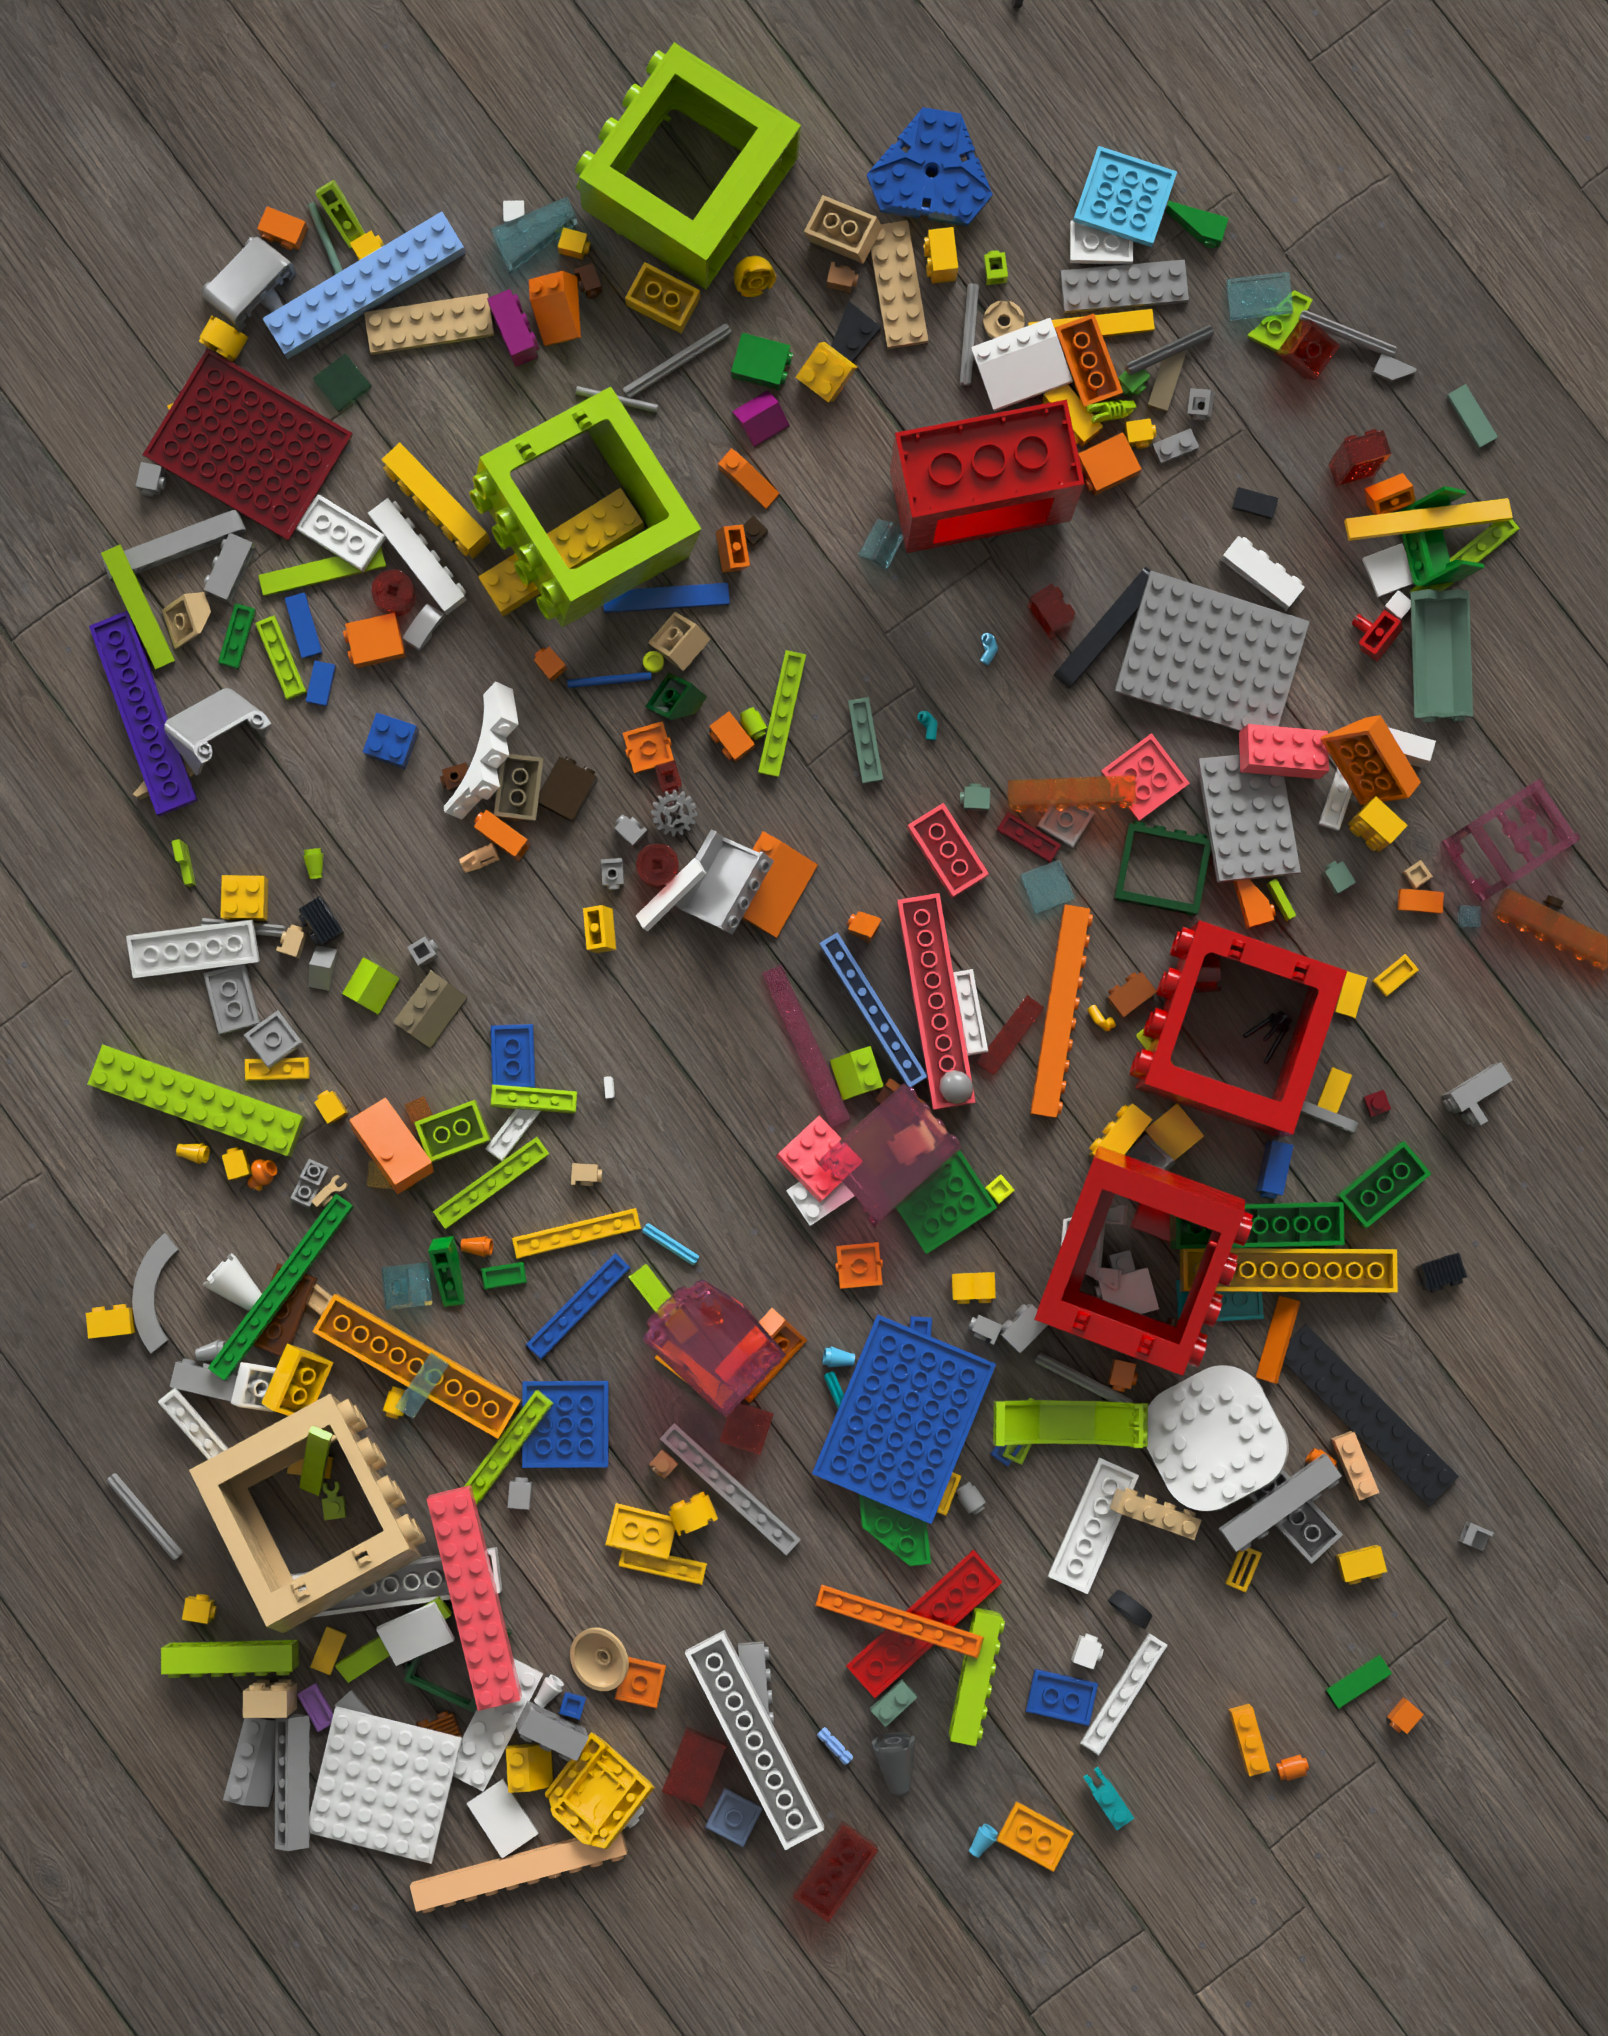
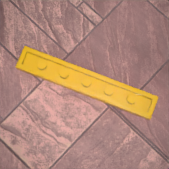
M1152 309L1095 315L1103 337L1152 332L1155 330ZM1082 317L1057 319L1051 321L1055 329V327L1080 319ZM1030 322L1028 323V326L1035 324L1037 322Z
M634 1208L514 1237L512 1242L516 1259L639 1230L641 1225L637 1209Z

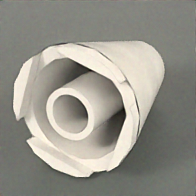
M231 1253L227 1256L229 1259L226 1262L222 1261L208 1276V1281L204 1282L203 1285L207 1289L249 1311L262 1293L237 1257Z

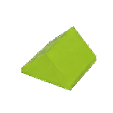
M363 957L342 994L379 1015L400 978Z

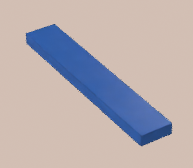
M728 583L631 589L604 604V613L730 605Z
M615 1253L534 1335L526 1346L541 1360L631 1267Z

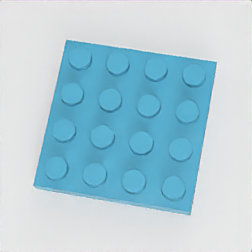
M1098 146L1073 222L1152 247L1177 171Z

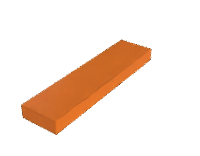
M1283 1296L1278 1297L1255 1378L1275 1384L1278 1383L1300 1301Z

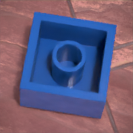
M376 712L363 753L367 757L406 769L419 729L416 725Z

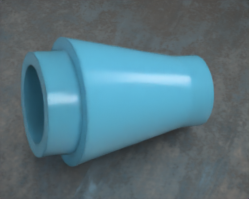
M832 1346L824 1349L823 1365H827L828 1368L853 1367L855 1354Z
M983 1824L982 1827L978 1828L969 1852L979 1858L997 1840L998 1832L990 1825Z

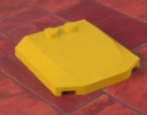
M590 1733L578 1760L571 1759L545 1792V1796L549 1799L552 1815L583 1844L609 1849L655 1787L607 1742L596 1734Z

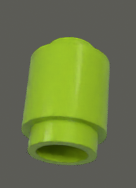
M754 707L745 710L739 715L741 718L740 722L750 738L757 740L766 735L765 731L768 728L759 711H756Z

